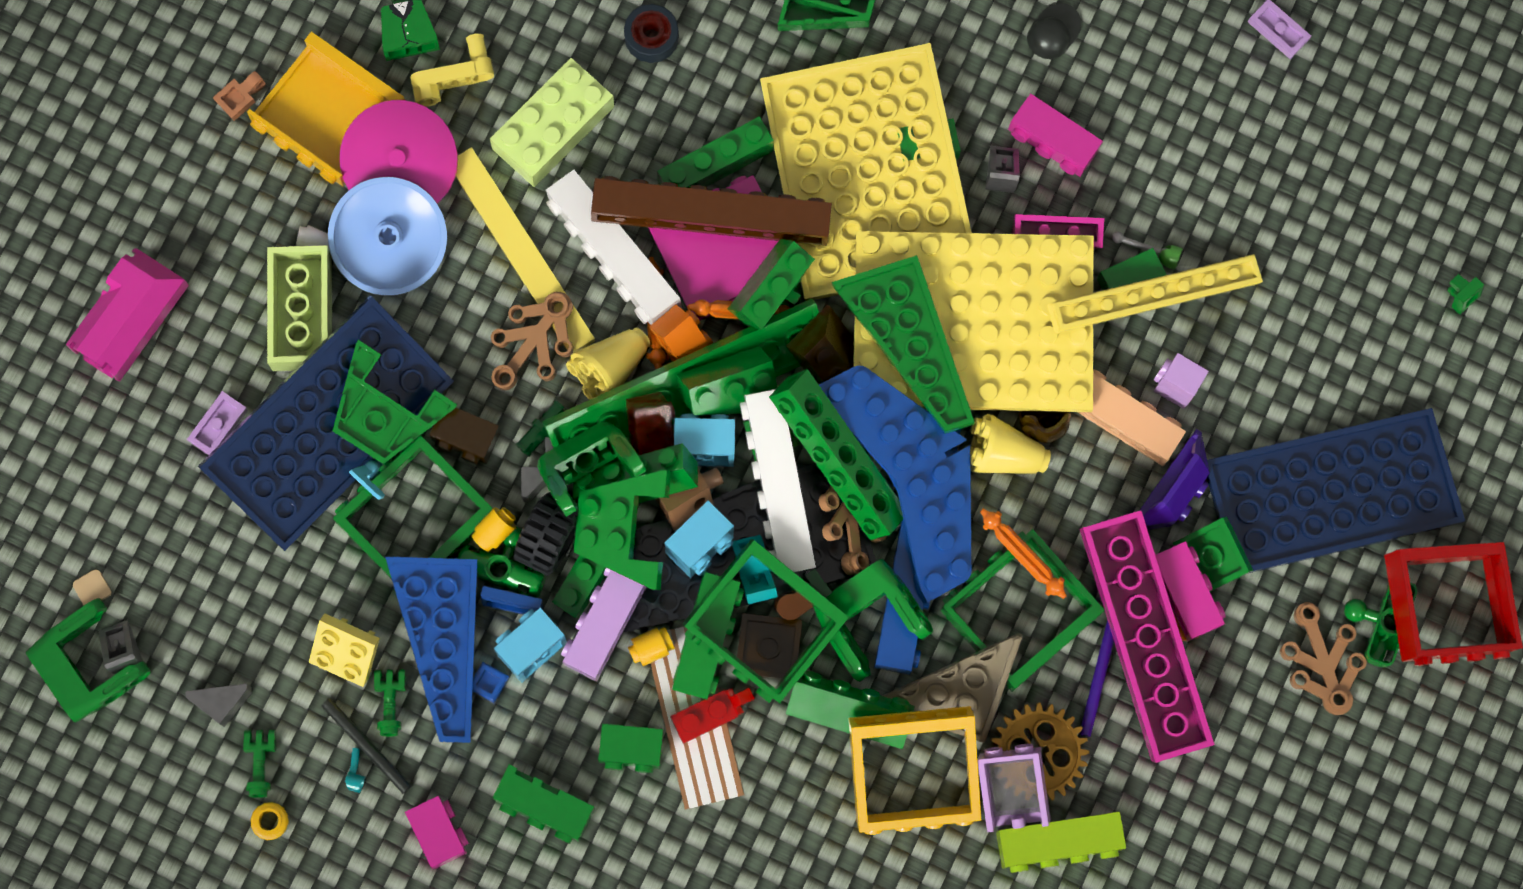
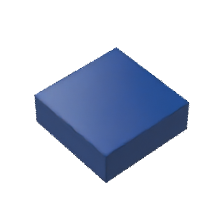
M482 662L473 677L472 692L495 704L510 677Z

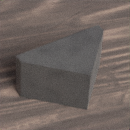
M990 146L986 190L1014 193L1020 177L1019 149Z
M128 620L99 631L103 662L106 670L117 674L128 665H135L143 661Z
M248 684L186 691L185 695L189 701L225 727L252 694V689Z

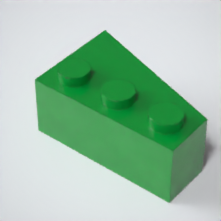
M784 0L777 24L778 31L869 27L876 0Z
M760 346L677 374L682 401L693 415L740 414V402H745L744 395L777 389L773 362Z
M510 764L492 797L501 805L500 811L514 818L517 813L528 817L526 823L543 831L545 826L556 831L554 837L568 844H571L573 839L580 842L595 810L594 806L560 789L558 790L536 777H531Z

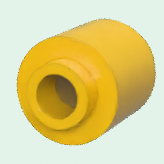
M494 507L474 528L475 532L471 536L483 550L489 552L492 548L496 549L516 529L514 524L516 518L508 509L502 507L500 510Z
M656 627L632 638L631 642L633 645L628 647L634 663L641 662L643 667L668 656L669 651L675 649L665 627L659 630Z

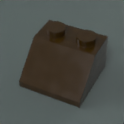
M829 305L819 312L786 345L804 370H809L818 385L854 367V338Z

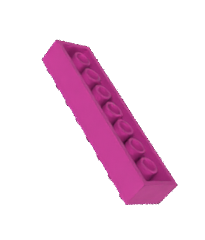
M1140 510L1079 529L1151 761L1157 763L1213 746V738L1142 511Z

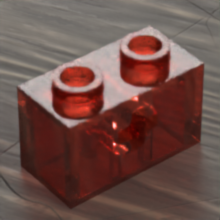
M661 392L626 399L629 441L638 455L674 446V429L671 425V419H674L675 413L671 401H667Z

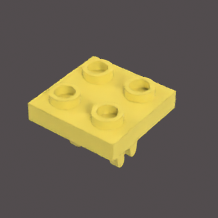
M324 613L319 620L309 663L364 687L369 679L380 638L375 636L376 632L369 630L367 633L348 624V620L345 618L339 620Z

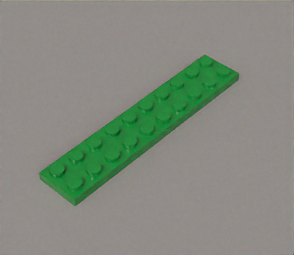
M809 299L772 316L762 330L750 326L542 421L552 448L557 447L600 422H609L619 428L630 444L674 425L675 418H681L682 414H693L682 401L677 374L758 346L772 360L775 378L800 367L801 365L786 345L819 313L816 302L813 299Z

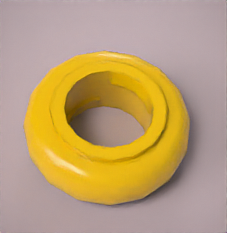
M266 802L257 806L250 819L254 834L265 840H274L282 836L287 830L289 823L285 808L274 802ZM268 812H273L278 817V824L272 830H266L261 825L262 816Z

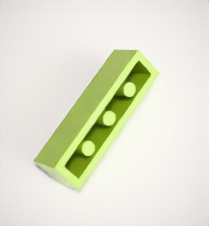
M1120 812L1050 822L1049 826L1042 827V824H1036L1018 829H1003L996 832L1002 869L1010 868L1011 873L1028 871V865L1040 863L1041 869L1059 866L1058 860L1070 858L1071 864L1089 861L1088 855L1100 854L1101 859L1119 857L1118 851L1126 849Z

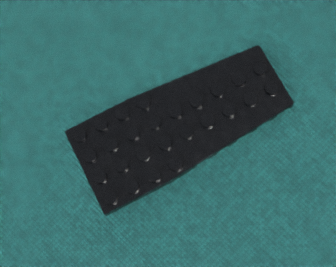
M816 463L797 468L816 571L826 584L853 577L847 575L841 565L842 556L849 552L846 521L842 526L843 535L840 539L827 541L822 533L823 526L831 521L843 501L838 496V508L828 512L823 511L819 505V497L825 494L831 486ZM760 480L713 499L714 506L734 525V538L732 541L761 534L765 549L768 552L774 550L772 538L766 539L763 521H767L768 517L766 509H760L757 492L762 491ZM667 518L653 524H646L636 530L633 559L663 562L661 590H652L646 587L623 633L684 620L693 611L703 574L698 576L695 573L690 578L665 553L664 542L677 531L672 529ZM858 524L861 552L868 556L870 566L876 562V558L869 538ZM732 545L722 555L717 552L710 561L712 564L706 572L720 576L725 572L735 559ZM806 570L794 572L804 581L807 580L802 574ZM770 571L777 596L783 592L794 590ZM738 572L733 579L741 582ZM607 576L602 580L600 587L603 586ZM743 593L740 606L734 605L733 608L751 605L748 604L745 593Z

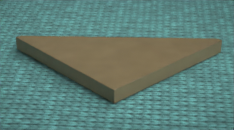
M1017 633L882 696L891 699L893 697L903 698L915 706L914 711L971 706L975 716L976 741L985 743L1017 654L1022 634ZM964 729L947 730L965 736Z

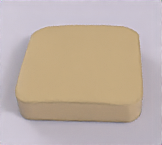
M97 569L73 582V588L83 605L97 598L104 600L112 594L102 573Z

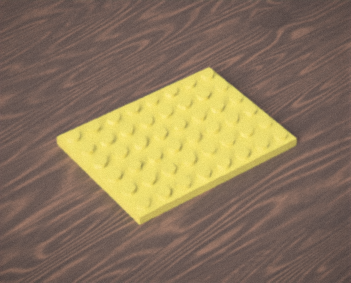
M931 43L760 78L771 135L774 140V150L783 194L795 196L796 199L800 200L821 198L825 202L832 203L827 246L797 243L815 259L801 277L805 301L839 295L832 286V282L855 275L856 231L972 233ZM909 126V138L917 144L918 148L914 154V160L909 161L901 153L900 148L903 135L899 128Z
M856 231L855 275L909 257L918 256L970 410L1093 411V325L1055 334L1047 305L1093 293L1094 236ZM855 316L854 367L864 366L919 406L926 409Z

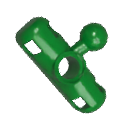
M518 526L503 541L504 548L501 555L487 552L471 545H465L461 548L457 559H477L478 580L521 595L539 597L546 581L544 574L512 560L522 531ZM497 565H507L508 570L504 576L495 577L493 575V570ZM519 584L529 587V594L518 590Z
M1410 582L1414 602L1418 590L1417 586ZM1389 583L1387 584V590L1383 596L1379 611L1367 608L1365 602L1360 599H1351L1344 606V614L1350 621L1359 622L1365 619L1373 622V629L1364 656L1368 663L1383 668L1394 663L1399 649L1396 625L1394 630H1389L1383 622L1385 616L1391 617L1395 621L1391 595L1389 593ZM1387 650L1394 651L1390 661H1383Z

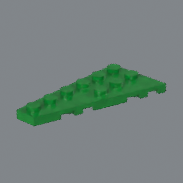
M918 256L909 257L832 282L834 289L944 433H950L974 425L975 422Z

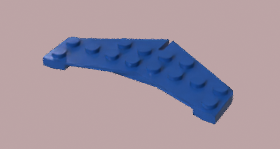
M855 366L819 384L859 443L888 473L898 493L916 573L913 575L914 582L923 604L967 581L972 572L970 446L948 457L945 454L946 451L967 439L956 431L945 434L928 411L864 366Z

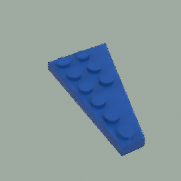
M385 556L439 742L471 743L477 559Z

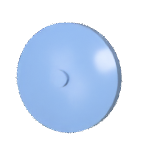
M378 177L356 185L339 200L329 221L328 245L335 265L352 284L373 294L398 295L418 288L436 272L445 254L447 228L440 207L423 188L401 178Z

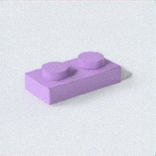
M1267 0L1248 20L1252 27L1290 60L1311 38L1308 32L1271 0Z
M222 391L187 438L188 442L209 455L233 432L248 409Z

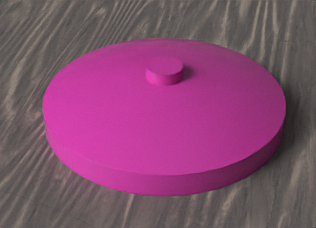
M390 100L367 108L350 124L341 143L340 169L348 190L373 178L396 177L417 184L439 204L448 194L457 174L458 152L450 129L432 110L412 101Z

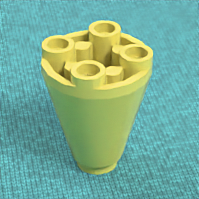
M635 327L633 330L628 329L576 351L571 355V359L566 363V367L583 385L582 391L590 400L623 385L647 353V348L650 347L651 343L645 332Z
M987 414L982 419L978 417L974 419L975 423L971 427V434L974 436L970 446V470L972 472L1036 474L1038 472L1044 473L1047 470L1051 452L1045 449L1042 444L994 415Z

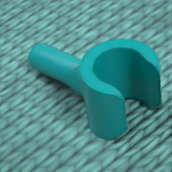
M352 748L351 767L345 778V783L348 790L360 793L365 777L357 774L360 749Z

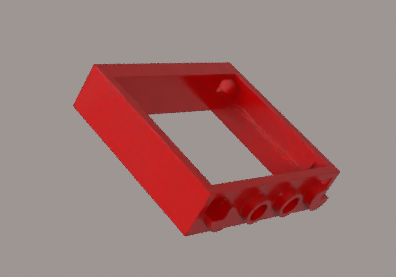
M1504 542L1398 549L1384 555L1402 662L1414 661L1415 666L1433 664L1432 659H1440L1441 664L1459 662V657H1467V662L1484 660L1486 659L1485 655L1492 654L1494 659H1504L1510 657V652L1523 649ZM1483 560L1497 643L1421 649L1407 565Z

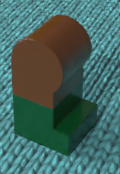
M815 568L807 569L802 573L807 579L805 582L826 598L832 593ZM795 590L781 593L775 601L777 613L786 620H794L814 607Z

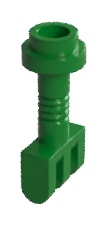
M387 669L386 681H382L381 670L374 671L375 692H384L383 720L377 722V729L380 730L381 736H398V731L401 730L402 722L396 721L395 700L397 691H406V669H399V681H394L393 669Z
M244 730L243 750L245 753L253 752L254 761L253 780L246 783V791H249V797L264 798L267 797L268 791L271 790V783L265 782L266 752H276V730H269L268 742H264L263 730L256 731V742H252L251 730Z

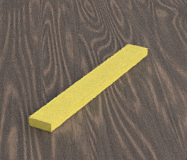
M471 147L458 155L456 179L536 304L544 303L546 297L553 292L565 293L473 148ZM557 303L554 306V311L560 312L563 309V303ZM573 305L572 313L566 319L568 338L574 346L572 354L595 342L594 336ZM553 323V325H552L551 327H552V329L554 330V332L556 333V331H555V325H554V323ZM563 343L565 349L568 350V343Z
M1255 254L1053 302L1048 304L1047 308L1056 334L1262 283L1263 280Z

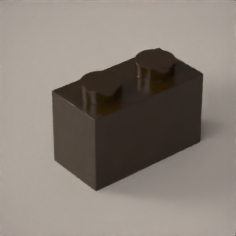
M455 408L434 424L430 437L435 442L434 446L447 453L455 450L462 453V459L477 465L479 461L487 464L501 430L499 425Z

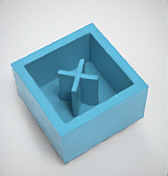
M682 414L681 418H675L674 445L683 443L698 462V466L734 467L735 419H729L728 415L723 414L711 415V419H700L699 415Z
M707 501L664 542L665 553L690 578L695 573L700 576L711 566L712 563L710 561L717 552L722 555L733 544L732 539L734 538V525L714 505Z
M541 608L536 612L533 609L529 610L520 618V626L513 632L508 629L495 641L498 645L494 647V650L498 657L521 683L567 643L565 635Z

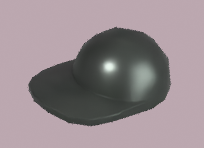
M1054 4L1047 7L1034 21L1027 33L1029 48L1035 55L1043 59H1055L1062 56L1077 39L1081 31L1079 13L1068 4Z

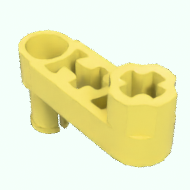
M472 34L466 37L471 61L413 73L410 79L415 103L425 107L433 106L441 102L439 90L476 84L492 79L494 71L492 61L487 56L484 35Z

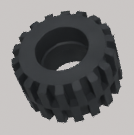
M546 493L533 508L520 533L515 547V560L546 576L553 573L562 562L575 537L578 511L565 517L551 493Z

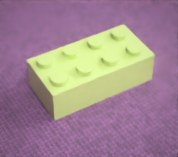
M570 58L490 138L492 150L535 187L614 108V96L576 61Z
M327 245L267 247V363L272 371H293L332 334V256Z

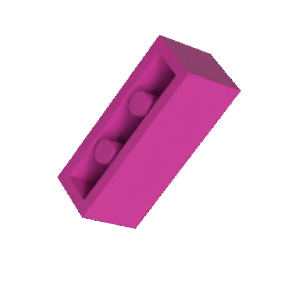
M1031 93L1011 120L1008 128L1016 140L1022 143H1029L1036 148L1035 150L1040 156L1046 159L1052 158L1060 164L1059 166L1063 171L1070 175L1076 174L1079 177L1082 176L1103 143L1101 139Z
M1015 214L1013 216L1012 234L1094 236V249L1103 248L1104 218Z
M1185 541L1156 554L1155 556L1172 610L1187 642L1225 624L1223 618L1226 617L1220 602H1214L1210 594L1213 588L1207 575H1201L1197 566L1200 561L1195 549L1192 546L1188 547Z

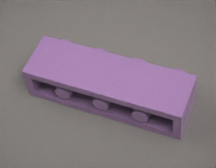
M608 568L604 571V575L607 578L603 586L597 585L591 595L590 602L593 605L588 614L583 612L575 628L579 631L574 641L569 639L561 653L565 657L563 660L565 666L596 682L646 589V586Z

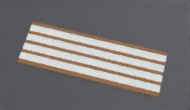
M685 627L667 630L675 649L669 651L668 656L650 664L684 808L690 809L743 796L744 792L727 723L683 744L671 721V715L704 700L703 698L671 689L686 637L684 634L688 630ZM718 685L715 694L719 693ZM709 693L708 698L715 694Z

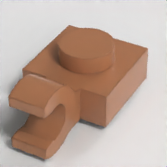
M254 71L241 84L233 79L213 99L235 121L255 103L251 95L262 90L266 83Z

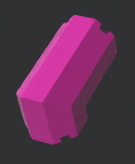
M137 248L132 250L134 256L130 257L126 254L116 264L106 280V284L110 286L109 291H102L98 301L66 343L68 348L75 354L79 352L83 354V360L107 376L114 377L119 382L189 286L185 279Z

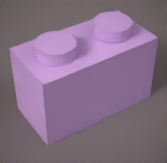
M1177 353L1173 360L1166 359L1155 376L1154 381L1158 384L1154 392L1185 409L1195 396L1209 371Z

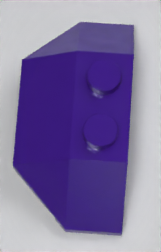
M1196 429L1140 508L1147 530L1170 527L1177 520L1183 522L1192 510V507L1188 505L1194 496L1200 498L1209 484L1205 482V479L1210 472L1202 432Z

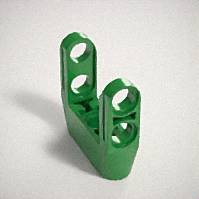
M609 422L597 423L544 453L539 458L537 464L540 475L565 517L576 512L578 509L567 491V485L611 460L618 458L631 478H636L646 472L641 459L619 428Z
M884 559L871 564L826 597L827 600L849 617L846 620L847 622L886 595L910 632L922 640L933 633L931 623L906 584ZM814 606V611L823 628L830 619ZM844 623L830 640V643L851 676L856 681L861 682L871 675L869 660Z
M101 598L90 601L55 625L26 651L27 657L74 723L105 708L151 674L147 664L142 661L135 665H128L92 690L63 649L64 645L101 620L102 615L107 611V607Z

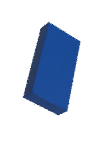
M483 586L480 595L483 606L522 615L531 609L534 612L539 608L543 609L542 599Z

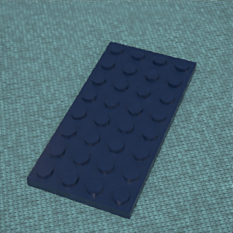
M369 296L198 465L284 551L356 480L349 473L350 470L363 466L370 460H375L332 431L355 345L358 340L381 354L364 381L415 415L419 414L434 390L442 394L454 382L372 296Z
M1432 408L1207 460L1210 472L1207 476V481L1218 520L1226 516L1228 517L1254 570L1250 573L1465 522Z

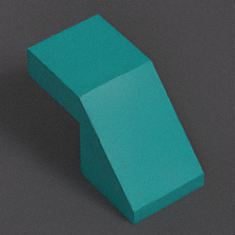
M761 534L733 541L732 547L735 558L750 539L755 540L765 548ZM751 555L739 570L748 604L777 598V591L770 570Z

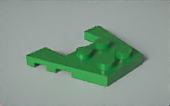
M358 340L355 345L332 431L384 464L454 410L457 404L434 390L419 414H413L364 381L381 354Z
M660 470L636 478H629L579 491L574 553L652 590H661L663 562L635 560L633 555L639 496L669 498L671 471Z

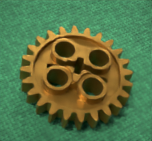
M1036 703L1035 711H1032L1029 705L1025 704L1024 714H1021L1017 709H1013L1014 719L1011 720L1004 716L1003 720L1007 726L1005 728L996 726L995 729L1001 736L1000 738H991L990 741L997 744L998 747H1002L1003 751H1010V745L1016 738H1021L1026 744H1031L1024 733V729L1028 728L1036 744L1039 747L1046 748L1043 756L1054 771V775L1050 776L1043 764L1047 796L1053 801L1055 798L1054 791L1056 790L1065 796L1064 786L1067 784L1075 788L1076 785L1072 778L1074 776L1083 778V775L1077 770L1078 767L1088 766L1085 761L1080 760L1082 755L1089 754L1088 750L1081 749L1080 746L1088 741L1087 738H1078L1077 736L1083 729L1082 726L1074 728L1071 726L1075 720L1074 716L1066 720L1063 719L1064 709H1060L1056 714H1053L1054 707L1052 704L1048 705L1046 711H1043L1041 703ZM1046 722L1051 726L1052 734L1048 739L1041 740L1037 735V728L1041 723ZM1058 749H1063L1068 756L1067 762L1063 766H1056L1052 760L1053 753ZM1033 760L991 765L992 767L1001 768V771L996 774V778L1006 776L1007 780L1003 785L1004 788L1015 785L1013 795L1017 796L1024 790L1025 800L1029 801L1034 793L1039 802L1036 781L1031 782L1026 777V770L1030 765L1034 764Z

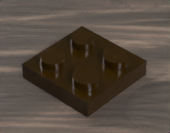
M742 613L737 658L762 678L782 680L798 660L802 620H786L778 617Z

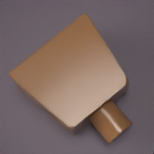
M717 467L702 474L698 470L697 488L671 494L669 498H656V501L675 531L707 501L714 505L710 489L724 484Z

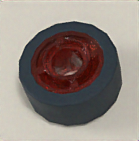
M656 4L642 5L633 10L626 18L624 26L626 47L631 55L640 61L648 63L661 62L670 57L675 51L679 40L678 23L672 12ZM651 29L659 33L652 38L644 35L646 31Z

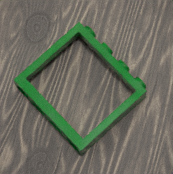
M420 435L402 449V453L394 461L389 459L379 469L380 474L371 482L381 490L422 451L479 508L462 527L429 557L453 559L463 546L468 545L473 540L471 535L475 532L474 528L493 508ZM361 485L357 489L358 495L350 502L348 500L344 501L335 510L337 515L333 517V520L391 579L386 559L348 521L374 497Z
M1033 529L1027 534L1022 531L1018 536L1051 569L1056 578H1064V587L1086 611L1013 675L1009 673L1006 686L1011 692L1018 688L1105 611ZM1001 550L996 552L987 561L990 565L982 573L978 569L974 571L969 579L965 581L968 584L960 592L956 589L952 590L942 600L945 605L940 611L976 652L987 648V646L959 616L955 609L1015 558L1009 550L1005 553Z
M750 539L682 625L688 629L684 635L698 646L702 641L711 648L708 654L721 665L727 661L734 666L735 669L731 673L746 684L750 679L759 687L755 692L768 703L774 699L780 704L849 617L759 543ZM751 555L830 619L775 688L696 625Z

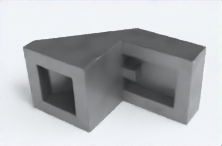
M545 437L546 453L553 449L548 437ZM521 467V497L523 502H530L546 484L540 475L538 467Z

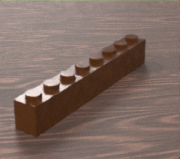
M603 176L602 179L595 178L591 221L774 241L784 239L793 240L796 243L827 246L832 203L825 202L821 198L800 200L796 199L795 196L786 194L771 197L758 191L742 194L729 188L713 191L700 185L685 188L678 187L677 184L671 182H663L661 185L649 184L648 181L642 179H633L631 182L619 181L618 178L613 176Z

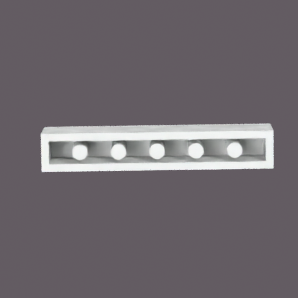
M572 170L546 189L549 198L546 204L556 217L561 215L566 221L564 226L573 238L578 235L583 242L581 247L590 259L596 257L601 264L599 269L608 281L612 278L618 284L616 288L625 302L631 300L636 306L634 312L643 324L649 322L652 325L675 305L682 308L680 297L619 224L591 221L593 192L575 170Z
M776 389L744 395L745 402H740L743 420H749L751 431L745 433L748 449H754L756 461L751 462L754 479H760L762 491H758L757 496L760 509H766L768 520L763 521L766 539L772 538L774 550L769 552L793 572L816 568L789 426L769 398Z

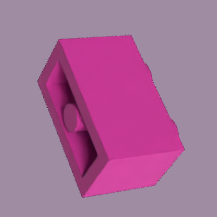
M436 796L405 812L432 869H436L467 853L464 846L468 845L469 842L462 828H455L451 818L456 815L448 800L443 802L439 796Z

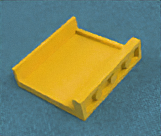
M311 31L304 40L307 46L255 112L248 109L247 114L252 121L250 125L262 135L267 132L274 137L273 142L284 151L291 149L298 154L296 158L308 168L312 165L321 171L319 174L331 184L337 182L344 187L345 182L340 169V148L350 124L360 113L375 104L390 100H405V98Z

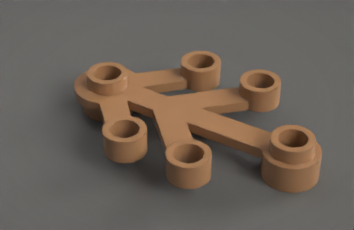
M553 292L546 297L544 303L523 307L521 305H514L509 309L508 316L516 324L524 323L528 317H543L537 325L510 330L496 329L492 332L491 341L499 348L506 347L510 342L525 340L507 365L497 366L493 370L491 378L495 386L501 390L513 388L517 383V372L535 348H537L539 362L537 368L538 376L544 381H551L555 378L556 368L551 364L547 332L554 323L557 336L554 346L556 353L561 357L572 355L574 346L568 338L566 319L572 313L573 303L568 295L563 292ZM557 303H563V309L560 312L554 311V306ZM516 310H522L523 312L522 317L519 319H514L513 317ZM505 334V340L497 343V335ZM568 343L569 349L564 353L560 352L561 344ZM545 367L551 368L549 376L542 375V370ZM510 374V381L503 384L501 381L502 376Z
M832 486L829 487L825 494L819 497V505L825 512L837 509L839 506L838 494ZM842 502L831 521L823 526L822 533L827 541L840 539L843 535L842 526L846 521L849 552L842 556L841 565L847 575L855 576L869 566V559L864 552H861L858 522ZM887 536L870 541L874 543L885 540Z
M1302 603L1294 611V620L1299 626L1306 628L1316 658L1301 651L1295 642L1283 644L1280 648V655L1284 660H1293L1322 675L1326 687L1310 680L1308 673L1303 670H1298L1290 676V684L1295 689H1303L1321 698L1325 710L1330 714L1343 715L1353 705V697L1349 690L1358 672L1364 669L1367 664L1363 654L1353 653L1347 658V669L1338 683L1335 670L1348 643L1355 639L1356 629L1350 624H1344L1339 627L1336 632V641L1328 655L1317 624L1320 618L1319 609L1313 603ZM1304 609H1310L1312 611V619H1307L1304 617ZM1343 629H1348L1351 632L1350 639H1345L1342 636ZM1286 646H1291L1294 649V656H1288L1285 653ZM1353 657L1360 659L1361 666L1359 668L1352 665ZM1296 675L1304 677L1305 682L1303 685H1298L1295 682ZM1337 694L1343 698L1342 705L1334 703V695Z

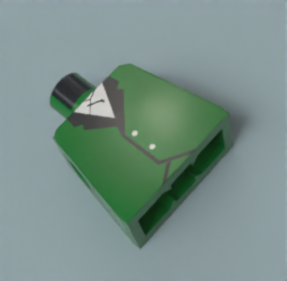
M392 0V5L381 8L382 48L386 61L440 50L437 35L422 0Z

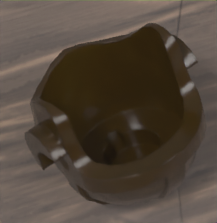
M1019 411L1020 426L1028 437L1041 443H1051L1066 434L1070 425L1071 413Z

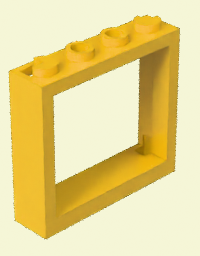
M971 706L849 718L856 822L859 833L865 832L869 835L880 834L883 830L892 829L899 832H907L912 830L913 827L925 826L929 829L941 828L943 824L956 823L960 826H967L973 824L974 821H981L975 716ZM957 729L965 730L969 805L867 815L862 739Z

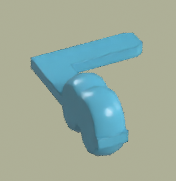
M375 459L368 461L363 466L351 469L349 473L376 499L380 500L384 498L385 494L370 481L380 474L379 469L383 465Z

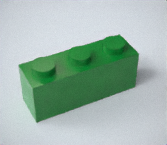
M780 239L728 307V310L746 326L762 330L815 259L795 241Z

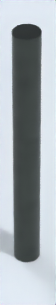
M331 698L327 699L321 707L402 794L409 791L412 785Z

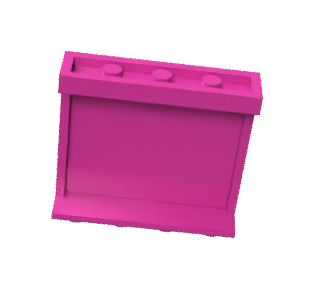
M754 175L748 178L746 176L738 177L730 183L731 186L726 187L742 194H749L753 191L762 192ZM715 188V189H712V190H713V191H719L720 188ZM648 227L650 236L652 235L686 308L689 304L695 303L699 299H705L709 303L715 300L734 301L778 242L774 240ZM708 314L707 316H704V317H700V316H697V315H696V317L699 319V321H701V320H703V319H706V318L712 316V315H710V314Z

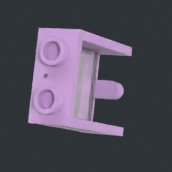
M1021 744L1015 746V750L1003 751L1002 747H992L985 749L984 753L979 755L977 761L987 832H994L996 826L1012 825L1014 829L1025 827L1026 823L1041 821L1042 827L1049 826L1051 815L1049 812L1041 747L1033 748V744Z

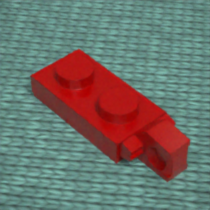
M731 688L673 714L670 718L682 743L685 744L738 718L740 714L744 713L741 706L753 701L755 698L750 688L737 694Z

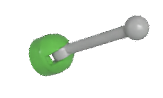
M1115 232L1112 237L1115 243L1123 242L1146 251L1154 248L1156 254L1159 255L1162 265L1172 270L1176 269L1183 248L1174 245L1165 246L1160 250L1124 237L1121 232Z

